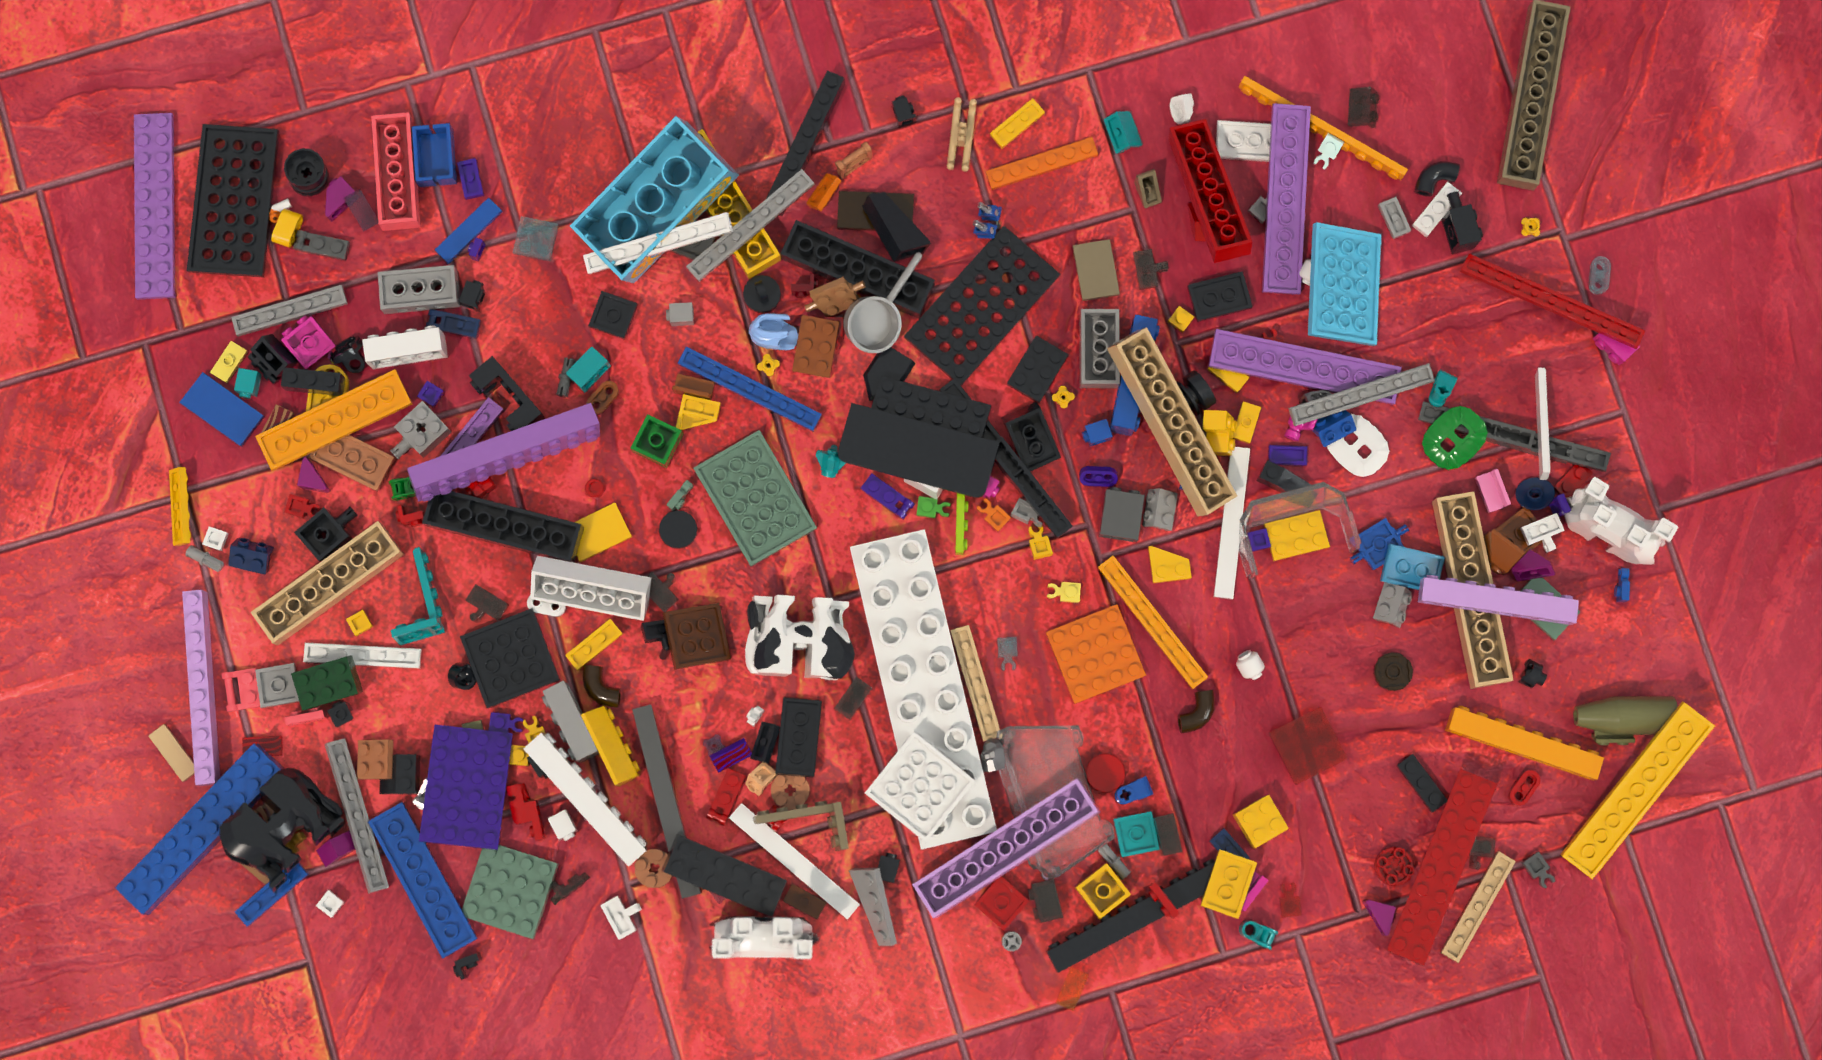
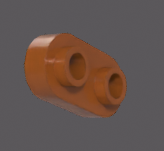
M612 381L603 382L588 398L586 404L591 403L593 406L595 403H600L598 409L594 407L593 409L596 415L602 414L617 398L619 394L618 386ZM607 389H612V394H606Z

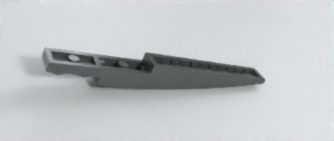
M1423 401L1418 420L1433 424L1437 418L1450 408L1443 406L1435 407L1431 403ZM1479 416L1486 425L1488 432L1487 442L1538 456V435L1536 431ZM1460 424L1454 432L1467 435L1469 430ZM1549 437L1550 460L1606 472L1611 455L1610 452Z
M650 704L632 709L665 840L668 851H670L676 834L685 838L686 834L654 712ZM676 878L682 899L701 894L700 887Z

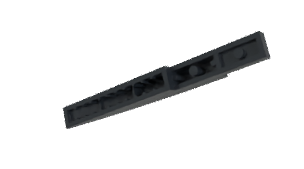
M955 378L939 390L940 392L972 400ZM987 421L982 438L999 442L995 459L996 465L1053 534L1059 538L1073 527L1005 439Z

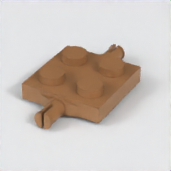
M844 277L836 279L809 291L810 297L814 302L804 305L805 310L809 312L818 308L826 317L835 315L848 309L854 301L859 299L860 297L856 292L866 288L863 280L853 285L847 282Z

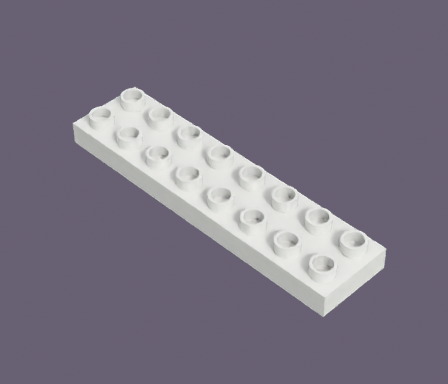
M925 529L851 546L850 552L897 751H899L911 734L915 732L975 780L930 839L924 842L918 837L920 848L923 850L993 833L997 830Z

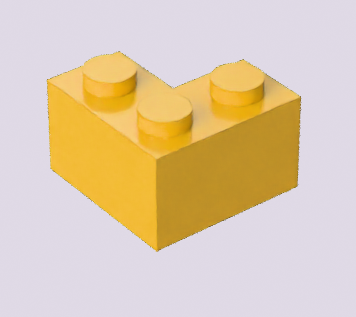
M1204 410L1203 430L1207 433L1206 438L1215 455L1232 456V451L1235 450L1233 432H1236L1237 429L1236 420L1227 411Z

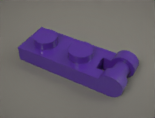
M872 473L860 488L903 520L907 516V511L915 505L911 500L901 495ZM899 501L903 503L900 509L895 507Z

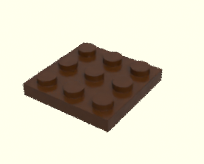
M719 603L662 613L674 670L731 659Z

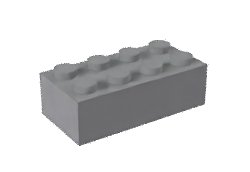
M1081 309L1079 314L1080 388H1118L1120 372L1107 348L1119 341V309Z
M563 680L543 690L545 695L542 697L546 707L551 708L553 713L550 716L554 724L561 728L559 734L563 742L568 743L570 747L567 751L571 759L582 763L598 755L599 752L581 717L583 713L569 684Z

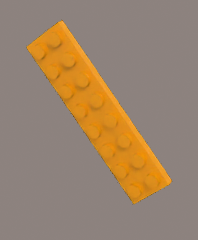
M394 369L255 437L270 469L274 471L412 405V402L397 371Z

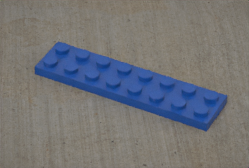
M404 802L369 820L368 823L442 959L477 940L478 937L465 917L461 906L427 844L419 842L420 832Z

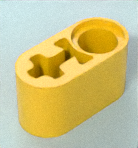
M284 208L273 230L271 241L291 248L296 240L297 230H300L303 215Z

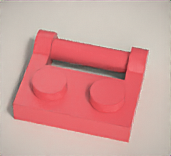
M257 668L222 673L228 706H226L227 712L260 707L255 672ZM233 678L238 679L241 704L235 703Z

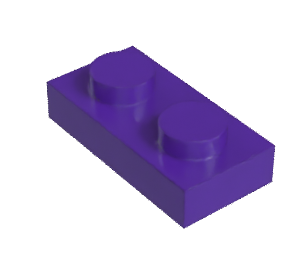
M476 158L457 162L465 199L484 196Z

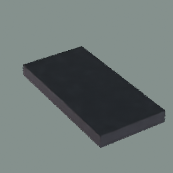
M783 697L775 774L814 778L822 701Z

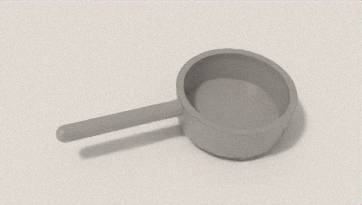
M920 252L914 255L887 298L878 296L862 297L854 301L847 309L844 316V331L847 338L858 349L867 353H880L889 349L897 341L901 332L902 321L897 307L892 302L921 260L922 254Z

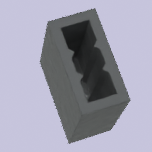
M1110 487V490L1106 489L1099 537L1137 543L1145 495L1140 494V491L1136 490L1122 492V489L1117 487Z

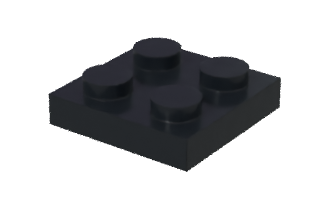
M601 291L588 326L589 328L625 340L638 304Z

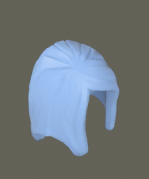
M773 313L758 315L752 321L748 330L751 341L756 345L774 350L794 349L797 346L798 332L794 326L784 321L790 320L789 315Z

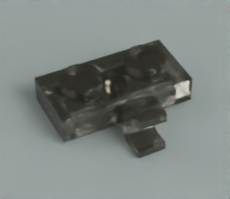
M1152 249L1133 252L1139 290L1158 287L1156 272H1168V261L1154 264Z

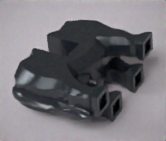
M295 768L281 769L259 788L261 800L274 811L268 818V823L244 802L219 827L220 838L226 855L231 860L254 867L259 873L265 875L269 879V887L273 893L287 881L286 874L301 861L298 854L293 853L292 849L285 846L291 841L296 831L302 829L307 832L311 831L313 844L317 846L327 835L333 837L345 825L344 819L340 817L342 815L340 806L323 795L307 775ZM277 862L282 864L284 872L281 871V867L277 864Z

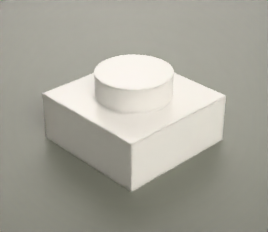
M208 527L202 545L223 551L229 533Z
M328 890L316 906L333 918L345 902Z

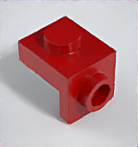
M397 505L398 511H395L396 518L402 525L416 527L423 524L425 512L418 511L406 514L404 507Z

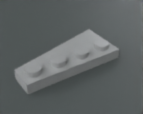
M880 868L850 869L849 873L878 945L892 946L897 944Z

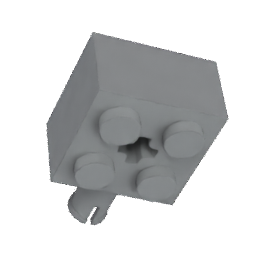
M422 401L394 426L403 436V440L390 451L399 460L410 448H414L424 458L452 432ZM424 427L426 431L422 432L420 428Z

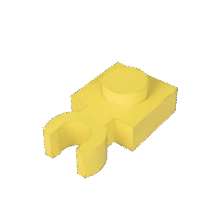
M1061 582V587L1052 583L1048 584L1047 588H1053L1055 593L1047 594V598L1053 599L1060 596V602H1080L1081 583Z

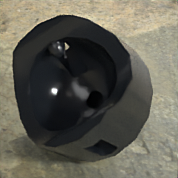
M1528 659L1524 664L1525 676L1518 682L1531 689L1535 684L1542 686L1547 678V674L1542 672L1543 665Z
M459 662L452 665L449 669L448 681L453 688L469 690L476 684V678L469 664Z

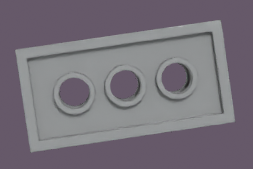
M454 265L378 272L380 309L384 314L460 307V302H458L460 298L458 270ZM442 285L440 290L434 291L436 286ZM418 287H423L422 291L416 293ZM399 289H404L401 294H397Z

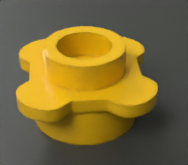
M1522 219L1523 230L1521 234L1523 236L1533 235L1536 237L1540 234L1539 219Z
M765 354L761 363L757 364V368L759 371L766 373L767 376H773L780 363L778 360L772 359L769 354Z
M1060 386L1059 391L1052 395V400L1057 402L1063 409L1067 408L1068 403L1075 398L1074 393L1067 391L1065 386Z

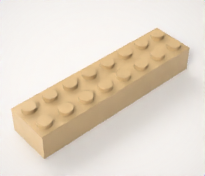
M377 521L250 613L270 641L278 646L401 558L404 553L384 525Z

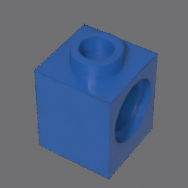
M1107 419L1086 425L1084 432H1082L1084 442H1088L1089 447L1110 441L1113 437Z

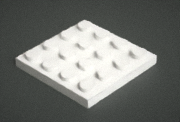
M913 732L865 794L924 842H927L975 780Z

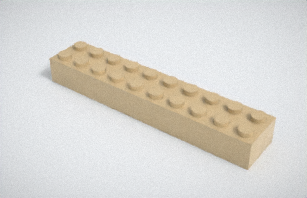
M1147 327L1133 332L1108 347L1107 350L1197 516L1208 515L1237 497L1235 490Z
M1474 491L1434 499L1432 505L1442 553L1445 557L1444 563L1447 577L1458 579L1457 582L1460 583L1475 581L1480 586L1493 584ZM1454 608L1470 689L1514 681L1500 615Z

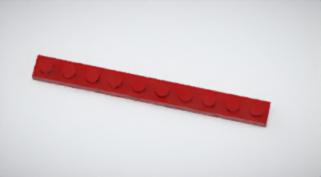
M1468 254L1460 270L1461 273L1634 349L1638 348L1644 336L1645 330L1472 254Z

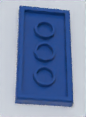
M203 372L179 402L241 447L265 417Z

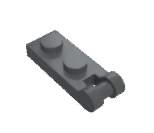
M297 230L296 237L298 238L297 242L294 243V250L346 261L350 245L349 241ZM305 239L310 240L309 246L304 245Z

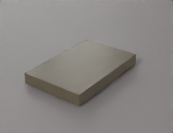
M1110 239L1073 245L1082 301L1120 295Z

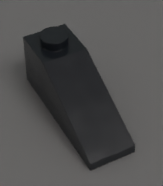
M1268 460L1263 465L1256 480L1306 505H1309L1316 490V487Z

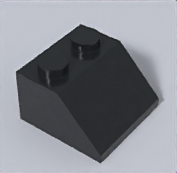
M394 754L392 779H380V794L418 795L420 755Z

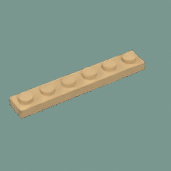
M966 625L950 630L982 740L985 742L987 739L1002 737L970 627Z
M1499 851L1496 852L1440 951L1441 954L1459 963L1516 861Z

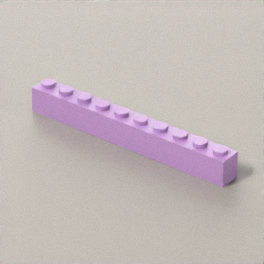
M204 590L183 591L195 785L208 786L214 785L220 779L208 592Z

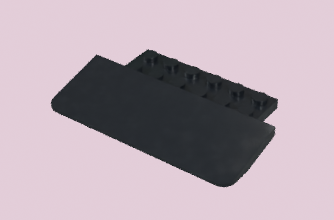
M881 376L871 408L851 403L838 449V456L844 463L979 498L986 493L999 442L982 438L991 411V405Z

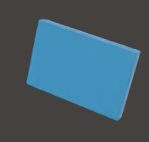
M1389 544L1380 581L1419 590L1420 580L1427 575L1438 576L1440 580L1445 557Z

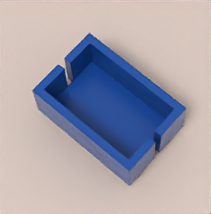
M450 123L434 124L433 129L436 134H433L429 125L412 126L415 181L418 186H436V182L440 186L457 184L454 132Z

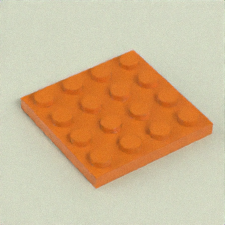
M1117 604L1046 632L1074 704L1146 676Z

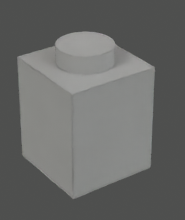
M692 302L669 304V309L666 310V319L670 321L671 326L694 325Z

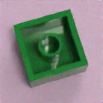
M647 414L630 449L633 453L667 468L684 434L682 430Z

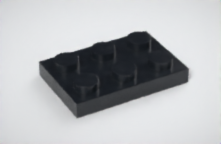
M1243 271L1187 286L1197 322L1249 310L1253 307Z
M1035 336L1007 385L1035 402L1040 403L1069 354Z

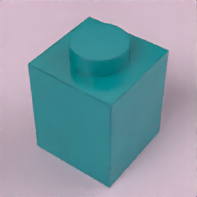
M238 368L234 391L242 398L251 399V396L257 397L262 375L258 371Z

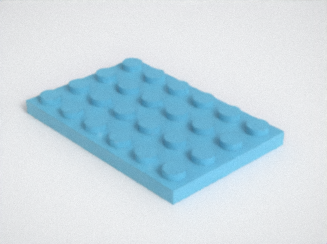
M1318 222L1313 224L1308 317L1309 336L1369 346L1377 345L1381 234Z

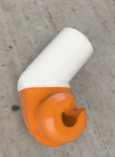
M289 199L272 205L269 213L271 222L277 223L281 211L284 208L292 207Z

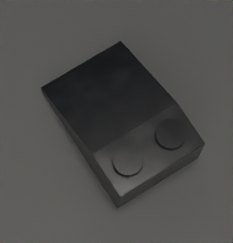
M1037 402L1001 417L1020 460L1029 471H1033L1061 458Z

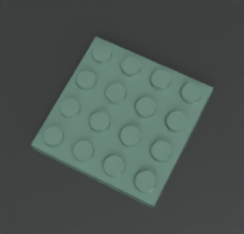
M502 845L498 846V850L482 849L462 908L465 917L535 939L559 864Z

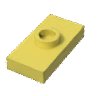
M230 341L210 373L228 384L248 351Z

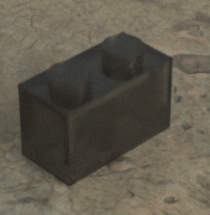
M856 677L834 710L851 721L872 691V687Z
M1174 813L1154 817L1161 856L1183 852Z
M1054 879L1030 884L1031 889H1028L1030 901L1034 900L1036 908H1032L1035 920L1038 919L1039 923L1063 918Z

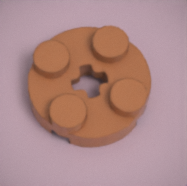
M778 775L771 785V796L775 803L782 808L788 807V810H795L796 805L805 804L810 794L809 783L805 777ZM788 785L796 788V792H793L792 796L785 792Z
M660 849L646 850L635 862V875L638 881L649 888L665 886L672 878V875L661 871L668 854ZM652 863L660 866L657 874L654 872L650 873L649 871Z

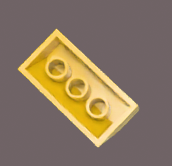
M602 706L581 714L614 784L620 787L639 777L640 767L636 760L632 761L630 757L632 751L628 743H623L621 737L624 735L619 725L616 727L614 725L613 719H615L612 710Z

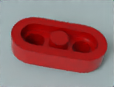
M1528 770L1520 775L1508 794L1512 804L1520 806L1529 801L1540 784V776L1537 772ZM1527 777L1532 779L1530 784L1526 782ZM1517 792L1521 794V798L1519 800L1515 797V794Z

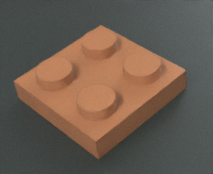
M358 740L357 779H392L393 740Z

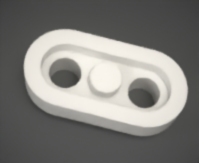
M530 596L527 600L528 608H533V611L538 614L559 617L566 610L564 605H559L557 610H553L552 605L554 603L540 601L538 606H534V600L530 599Z

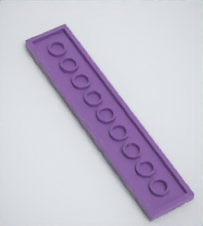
M1272 104L1262 280L1263 293L1301 294L1302 277L1299 273L1303 261L1311 106Z
M172 113L134 114L135 298L137 300L175 298L174 115Z
M1216 329L1214 333L1208 365L1211 368L1333 393L1400 373L1402 368ZM1397 394L1376 400V402L1394 405Z

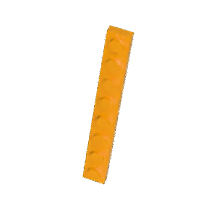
M1112 556L1098 566L1100 572L1191 689H1194L1207 679L1208 676L1117 559Z

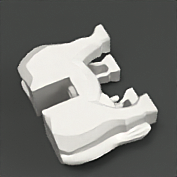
M1593 477L1584 489H1576L1573 497L1566 498L1572 510L1564 515L1568 528L1582 535L1588 541L1596 536L1609 543L1605 550L1606 552L1612 553L1629 563L1654 564V555L1659 547L1666 544L1665 541L1670 542L1678 529L1676 524L1665 518L1661 520H1647L1630 508L1610 500L1605 495L1609 485L1596 477Z

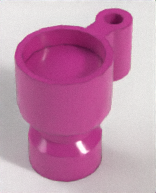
M1290 416L1288 420L1290 427L1286 430L1284 436L1293 441H1298L1301 436L1300 431L1313 430L1318 419L1294 427Z

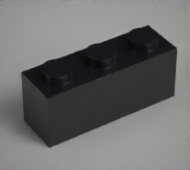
M283 367L281 387L286 391L340 396L344 392L345 377L341 373Z

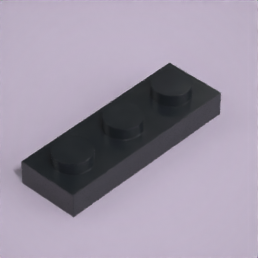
M1413 754L1396 765L1431 813L1448 801Z

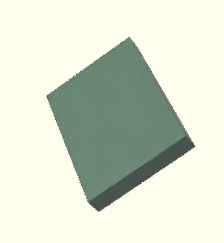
M1543 578L1530 579L1520 590L1521 592H1523V589L1534 590V594L1541 595L1542 592L1554 593L1555 597H1561V594ZM1530 619L1553 641L1568 626L1566 624Z

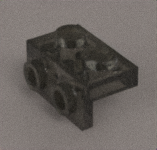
M1372 87L1350 89L1348 125L1350 127L1368 125L1371 128H1376L1379 94Z

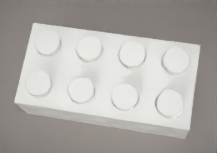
M427 326L425 330L418 331L417 329H408L406 333L399 334L398 332H389L386 334L387 336L380 337L379 335L367 336L368 339H362L365 362L372 369L448 358L445 335L436 326Z

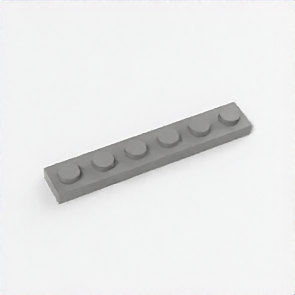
M339 285L231 318L236 335L242 336L300 319L304 315L310 316L344 306L348 302L343 286Z

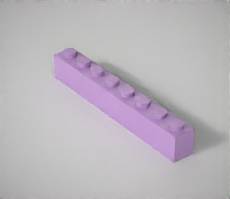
M1427 575L1420 580L1418 603L1573 625L1577 622L1579 600L1573 599V596L1570 595L1555 597L1554 593L1542 592V595L1534 594L1535 591L1523 589V592L1515 591L1514 587L1504 586L1503 589L1496 588L1494 584L1480 586L1475 581L1460 583L1455 578L1439 580L1438 576Z

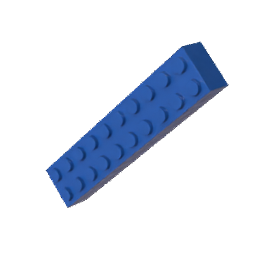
M253 743L115 888L142 915L151 914L221 840L220 825L233 815L244 802L252 808L261 799L259 788L276 772L285 768L259 744Z

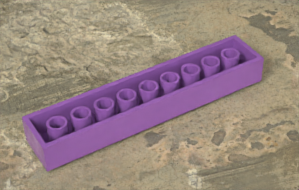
M589 403L407 468L408 475L418 502L429 501L433 496L448 494L455 488H465L472 482L485 481L494 474L501 475L507 472L508 469L521 468L525 463L540 461L543 457L550 454L552 456L557 455L567 448L574 449L586 441L588 443L593 442L600 437V424L592 404Z

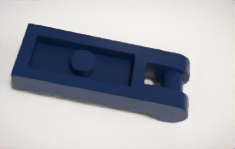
M429 309L428 316L430 317L425 327L436 326V328L439 327L445 333L477 339L481 324L480 319ZM437 318H441L440 324H436Z

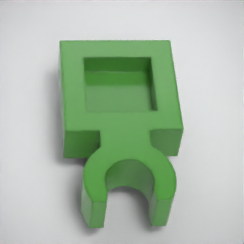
M919 496L916 516L935 518L936 513H939L942 517H949V513H944L942 509L943 507H950L951 504L948 502L937 504L938 499Z

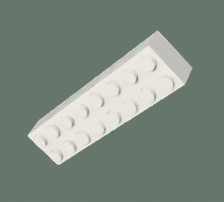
M540 733L523 749L629 867L647 850V842L641 835L637 837L632 832L634 827L627 820L625 822L622 821L619 817L621 813L615 806L611 808L606 803L608 798L601 791L597 793L593 788L595 786L593 781L589 777L584 778L580 774L582 769L575 762L571 763L567 759L569 757L568 753L562 747L558 749L555 746L556 740L551 734Z

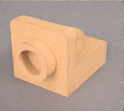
M762 762L748 775L745 785L751 792L760 796L764 788L777 776L775 774L776 771L767 763Z

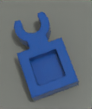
M1629 568L1618 569L1619 581L1614 588V596L1617 597L1616 602L1624 603L1629 601Z

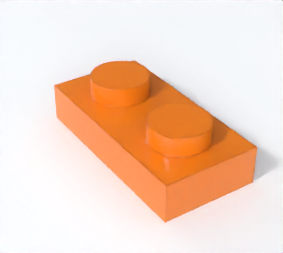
M826 173L806 204L812 209L822 211L842 180L837 176Z

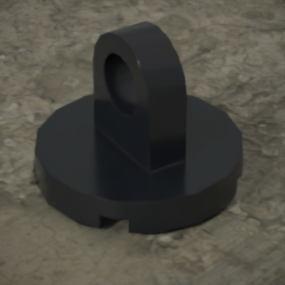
M759 275L748 280L744 286L743 297L749 309L757 313H767L777 307L781 298L779 285L774 279L769 276Z
M359 336L343 340L336 345L334 353L332 351L329 352L328 359L332 364L342 362L351 373L361 372L365 367V359L359 352V349L363 346V341ZM357 359L361 364L358 367H353L350 365V361Z

